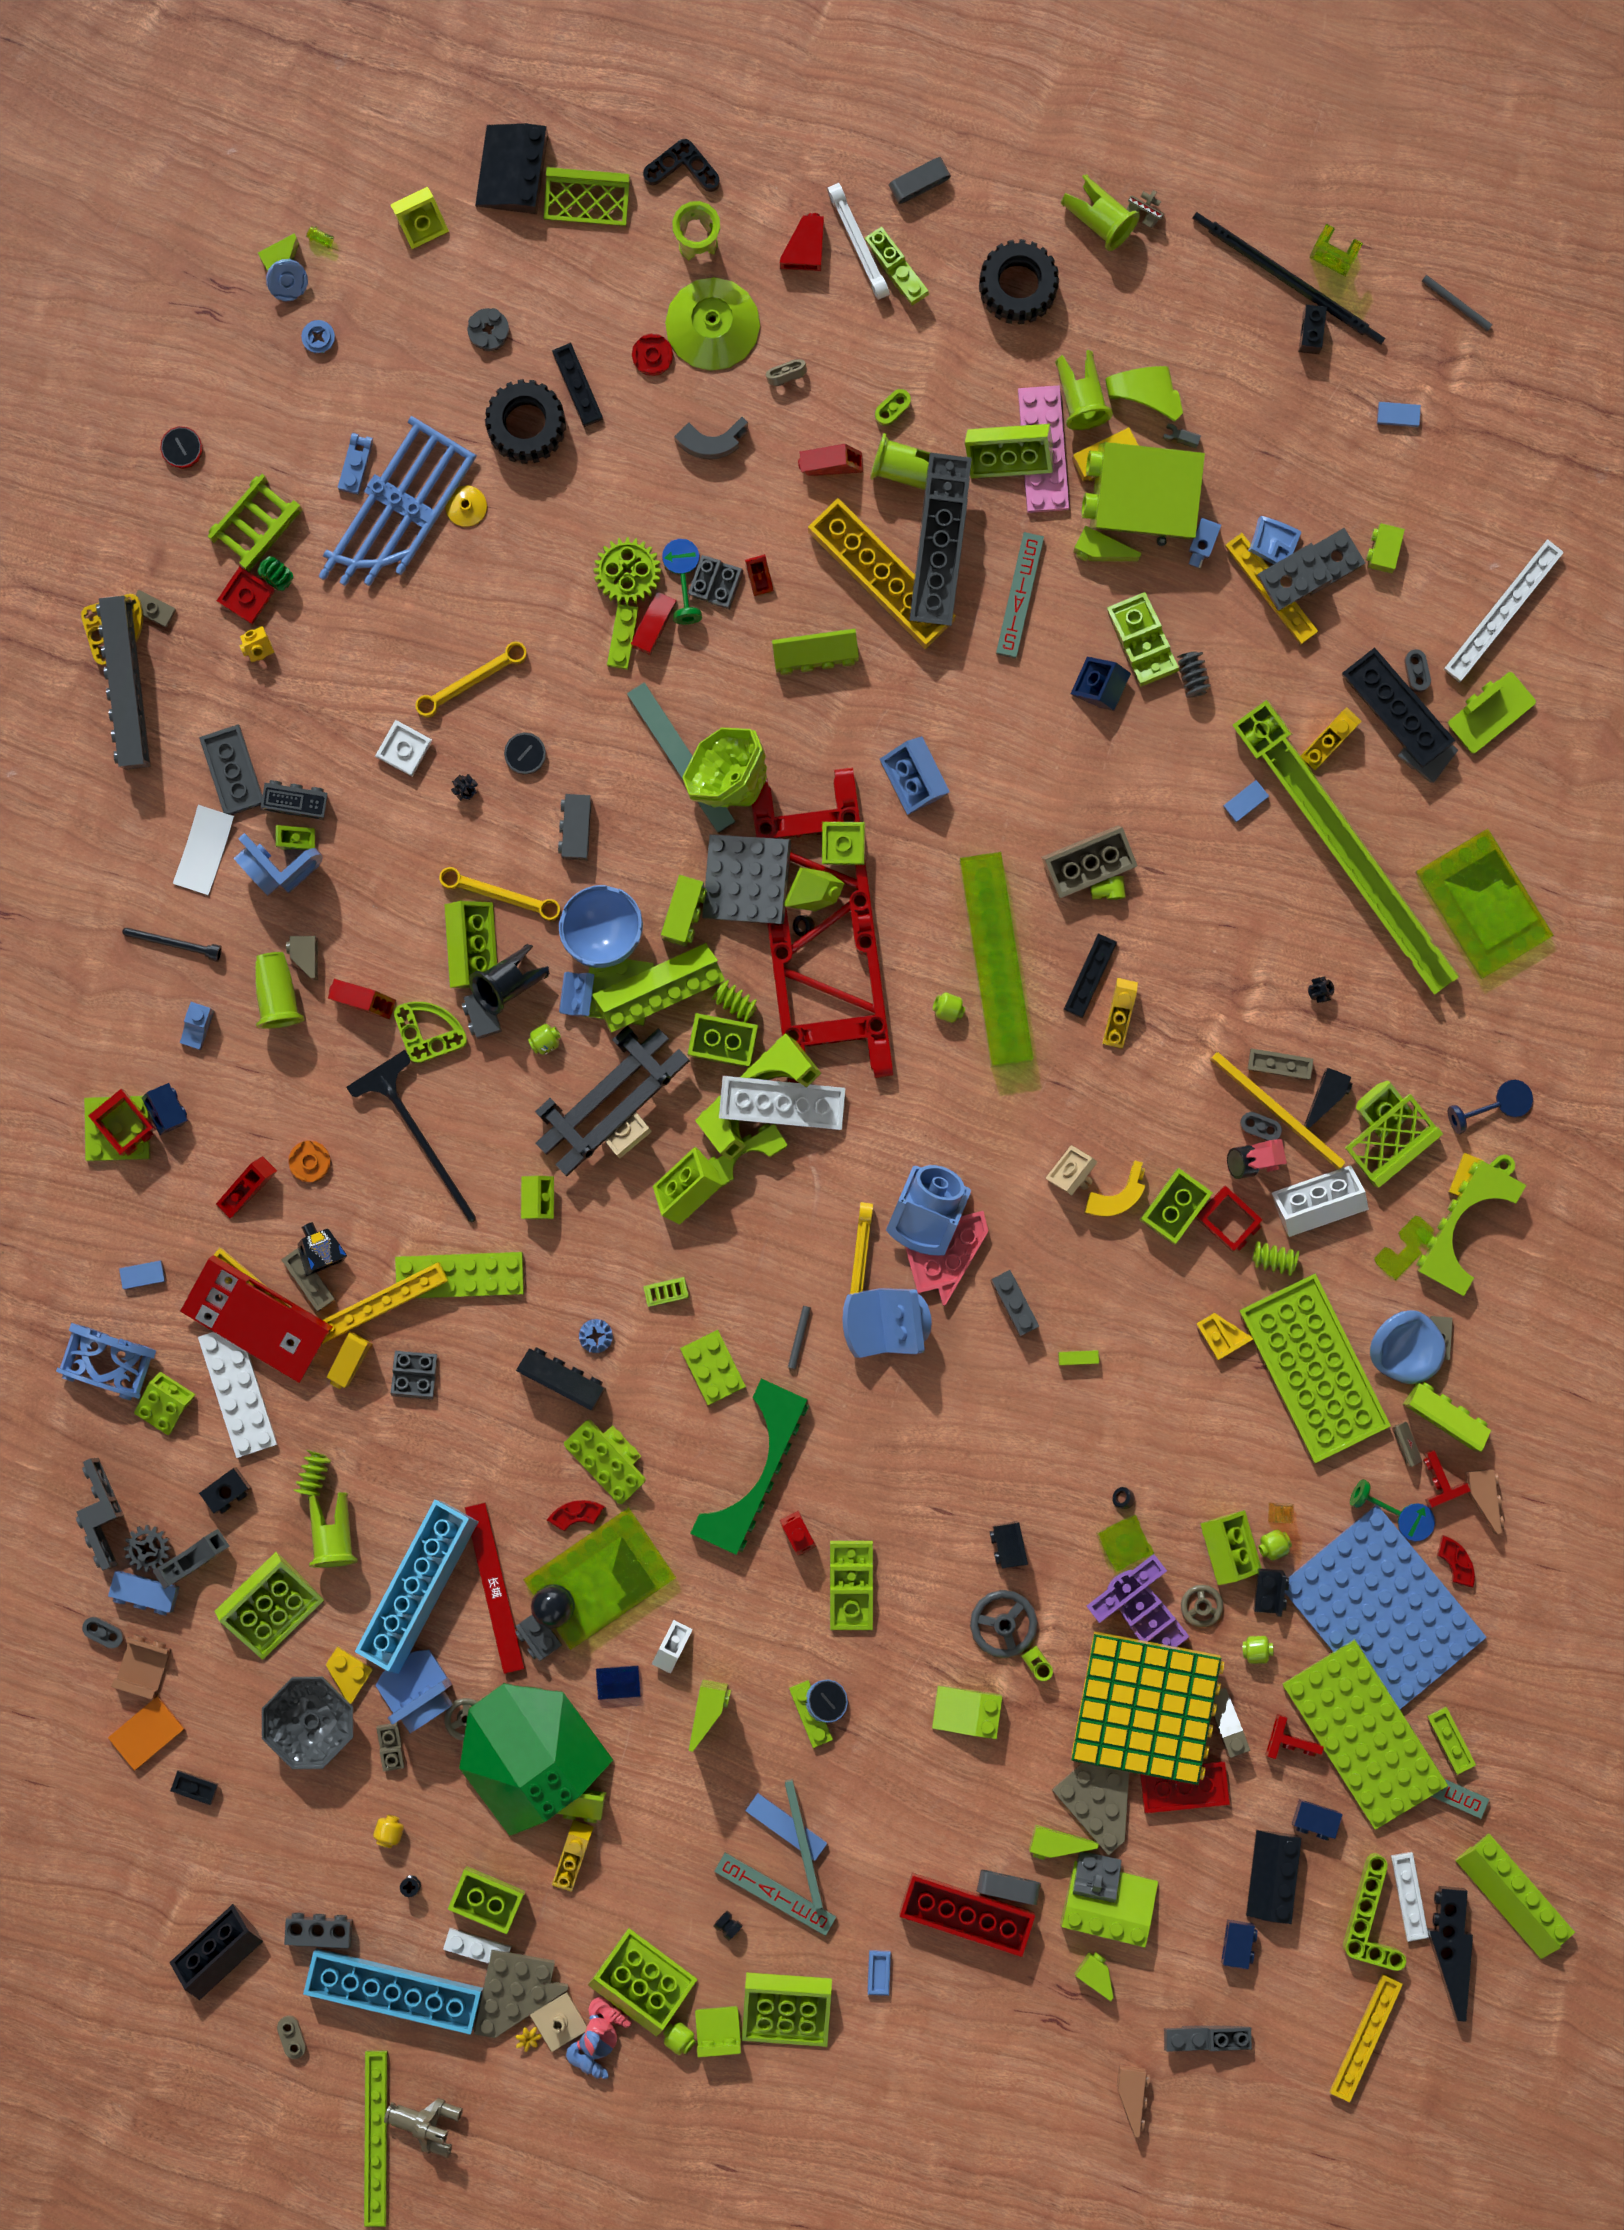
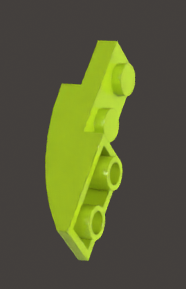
M882 227L865 237V241L888 277L912 306L929 295L928 289L906 262L905 256Z

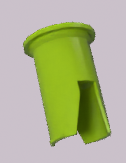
M1087 174L1083 175L1082 177L1085 180L1083 188L1094 205L1091 207L1087 202L1067 193L1064 194L1061 205L1066 207L1105 241V248L1108 251H1113L1130 236L1139 221L1140 214L1137 211L1129 212L1090 179Z
M692 201L682 205L675 212L672 220L673 233L679 241L681 255L688 261L695 257V254L708 252L714 255L718 248L717 237L720 231V218L716 210L709 204L701 201ZM700 220V223L710 234L708 238L701 242L687 240L684 236L688 222Z
M1090 350L1086 351L1085 378L1079 380L1075 379V375L1063 355L1055 361L1069 412L1066 425L1072 430H1086L1098 427L1106 423L1113 416L1112 409L1105 406L1093 358L1094 354Z
M883 433L870 479L873 480L874 477L880 476L925 490L930 452L890 441L886 434Z
M284 952L258 955L256 961V995L260 1020L256 1023V1027L259 1029H274L303 1022L305 1018L298 1013L294 985L292 984Z
M338 1493L334 1515L335 1524L326 1525L318 1499L314 1495L308 1497L314 1559L309 1563V1567L330 1568L358 1562V1558L352 1555L348 1493Z

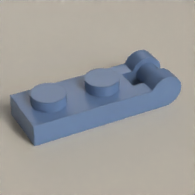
M352 433L337 487L338 490L359 495L373 438L368 436L363 438L359 437V434ZM357 445L364 446L363 452L356 450Z

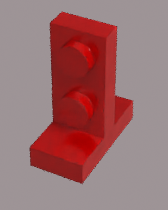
M1435 1450L1424 1453V1465L1428 1471L1431 1470L1434 1476L1431 1480L1435 1489L1440 1490V1493L1425 1499L1428 1507H1435L1471 1491L1468 1483H1462L1451 1488Z
M1280 1714L1276 1715L1265 1753L1267 1757L1276 1759L1280 1743H1283V1748L1295 1751L1296 1747L1303 1749V1754L1315 1757L1316 1753L1322 1755L1324 1746L1284 1734L1287 1717Z

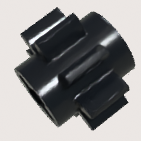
M470 774L466 776L459 775L452 781L454 788L451 791L460 801L463 798L470 800V798L477 794L475 787L478 786V783Z
M1325 976L1312 979L1313 984L1308 987L1310 998L1316 1000L1317 1003L1330 1001V995L1334 994L1332 981L1326 980Z

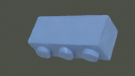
M115 1571L108 1597H112L113 1602L125 1604L127 1601L134 1603L133 1607L146 1610V1607L154 1609V1613L166 1615L167 1612H173L180 1587L170 1585L164 1589L159 1581L122 1571Z

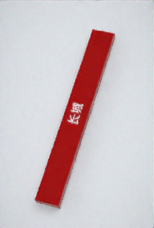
M486 1502L464 1507L466 1515L479 1521L471 1537L503 1673L525 1669L518 1637L515 1633L516 1628Z

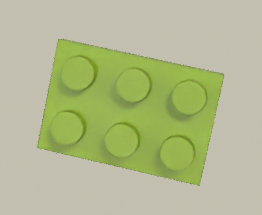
M719 1330L680 1348L707 1405L746 1387Z

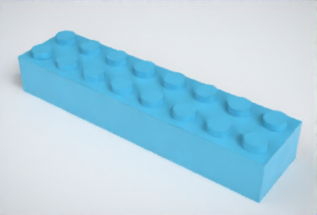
M434 1499L355 1650L357 1654L388 1672L399 1674L479 1521L445 1502Z
M316 1948L313 1952L303 1995L471 2035L483 1988Z

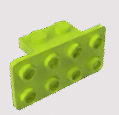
M1508 672L1495 683L1489 681L1481 688L1483 692L1479 696L1473 694L1465 701L1467 705L1448 721L1450 729L1471 753L1474 754L1536 704L1535 698L1513 672Z
M588 1419L564 1442L566 1449L618 1504H623L646 1481L645 1477L633 1465L641 1455L614 1426H611L603 1433Z

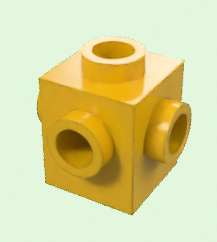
M263 626L255 630H249L240 636L242 644L239 645L244 657L249 656L251 662L262 660L266 656L275 653Z

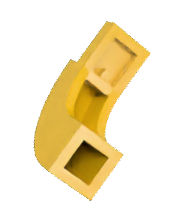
M1133 1161L1127 1184L1119 1194L1104 1196L1090 1192L1084 1213L1097 1217H1110L1132 1207L1138 1201L1145 1188V1185L1137 1183L1138 1180L1142 1181L1145 1172V1168H1142L1143 1162Z

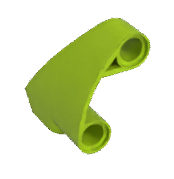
M1167 366L1133 369L1111 375L1105 379L1109 399L1124 398L1157 410L1174 422L1183 413L1180 395L1177 390H1173L1170 370Z

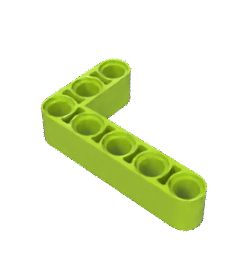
M1372 1853L1365 1860L1343 1941V1949L1353 1959L1399 1971L1406 1965L1404 1954L1396 1948L1368 1940L1388 1866L1384 1857L1378 1853ZM1374 1859L1381 1860L1382 1863L1379 1869H1372L1371 1863ZM1369 1880H1375L1376 1882L1373 1890L1366 1889V1883ZM1365 1900L1369 1901V1909L1362 1911L1360 1904ZM1359 1921L1364 1922V1929L1356 1932L1354 1929L1355 1924ZM1357 1942L1359 1944L1358 1950L1354 1953L1349 1952V1945ZM1377 1948L1380 1951L1379 1956L1374 1959L1370 1958V1951ZM1398 1954L1400 1955V1961L1395 1965L1391 1964L1390 1958Z

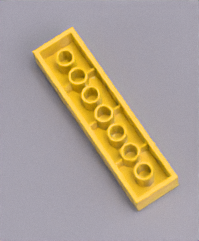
M839 498L808 526V533L924 649L932 644L949 627V625L910 621L915 574ZM953 613L952 623L955 621V617H956V615H955L954 613Z

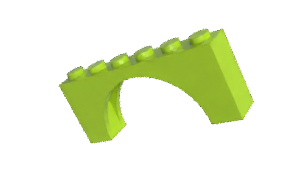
M785 1033L740 1078L771 1080L778 1077H788L795 1079L807 1088L821 1072L800 1045ZM720 1095L695 1121L718 1152L731 1160L745 1147V1144L740 1136L739 1120L719 1118Z
M1479 1160L1477 1163L1474 1162L1468 1171L1471 1174L1467 1182L1464 1180L1458 1189L1460 1194L1457 1200L1453 1199L1447 1209L1450 1211L1448 1216L1441 1219L1437 1226L1439 1232L1436 1237L1432 1236L1427 1244L1429 1249L1426 1255L1422 1254L1416 1264L1419 1266L1417 1271L1462 1296L1466 1294L1474 1277L1461 1267L1454 1254L1452 1240L1458 1219L1466 1209L1482 1200L1498 1198L1516 1204L1526 1187L1524 1183L1482 1160Z

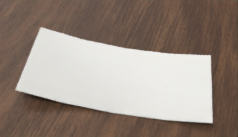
M198 805L173 884L209 895L234 816Z

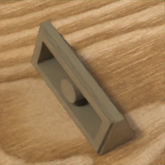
M1403 1422L1393 1426L1392 1429L1406 1465L1412 1467L1420 1463L1422 1458L1408 1423Z

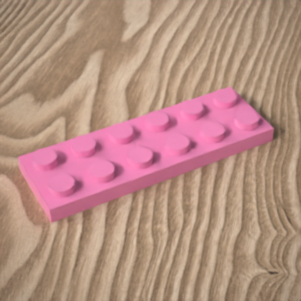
M1060 385L1018 388L1020 426L1050 424L1053 441V473L1024 475L1027 513L1069 510Z

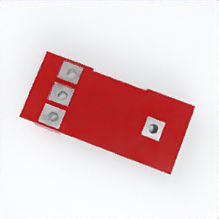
M215 1255L207 1260L180 1310L183 1314L298 1383L303 1379L325 1337L333 1328L330 1324ZM250 1281L251 1283L255 1284L256 1286L260 1287L261 1289L265 1290L266 1292L270 1293L271 1295L290 1305L291 1308H288L287 1306L283 1305L282 1303L278 1302L277 1300L273 1299L272 1297L268 1296L267 1294L263 1293L262 1291L258 1290L257 1288L253 1287L247 1282ZM288 1339L294 1341V1346L288 1345Z

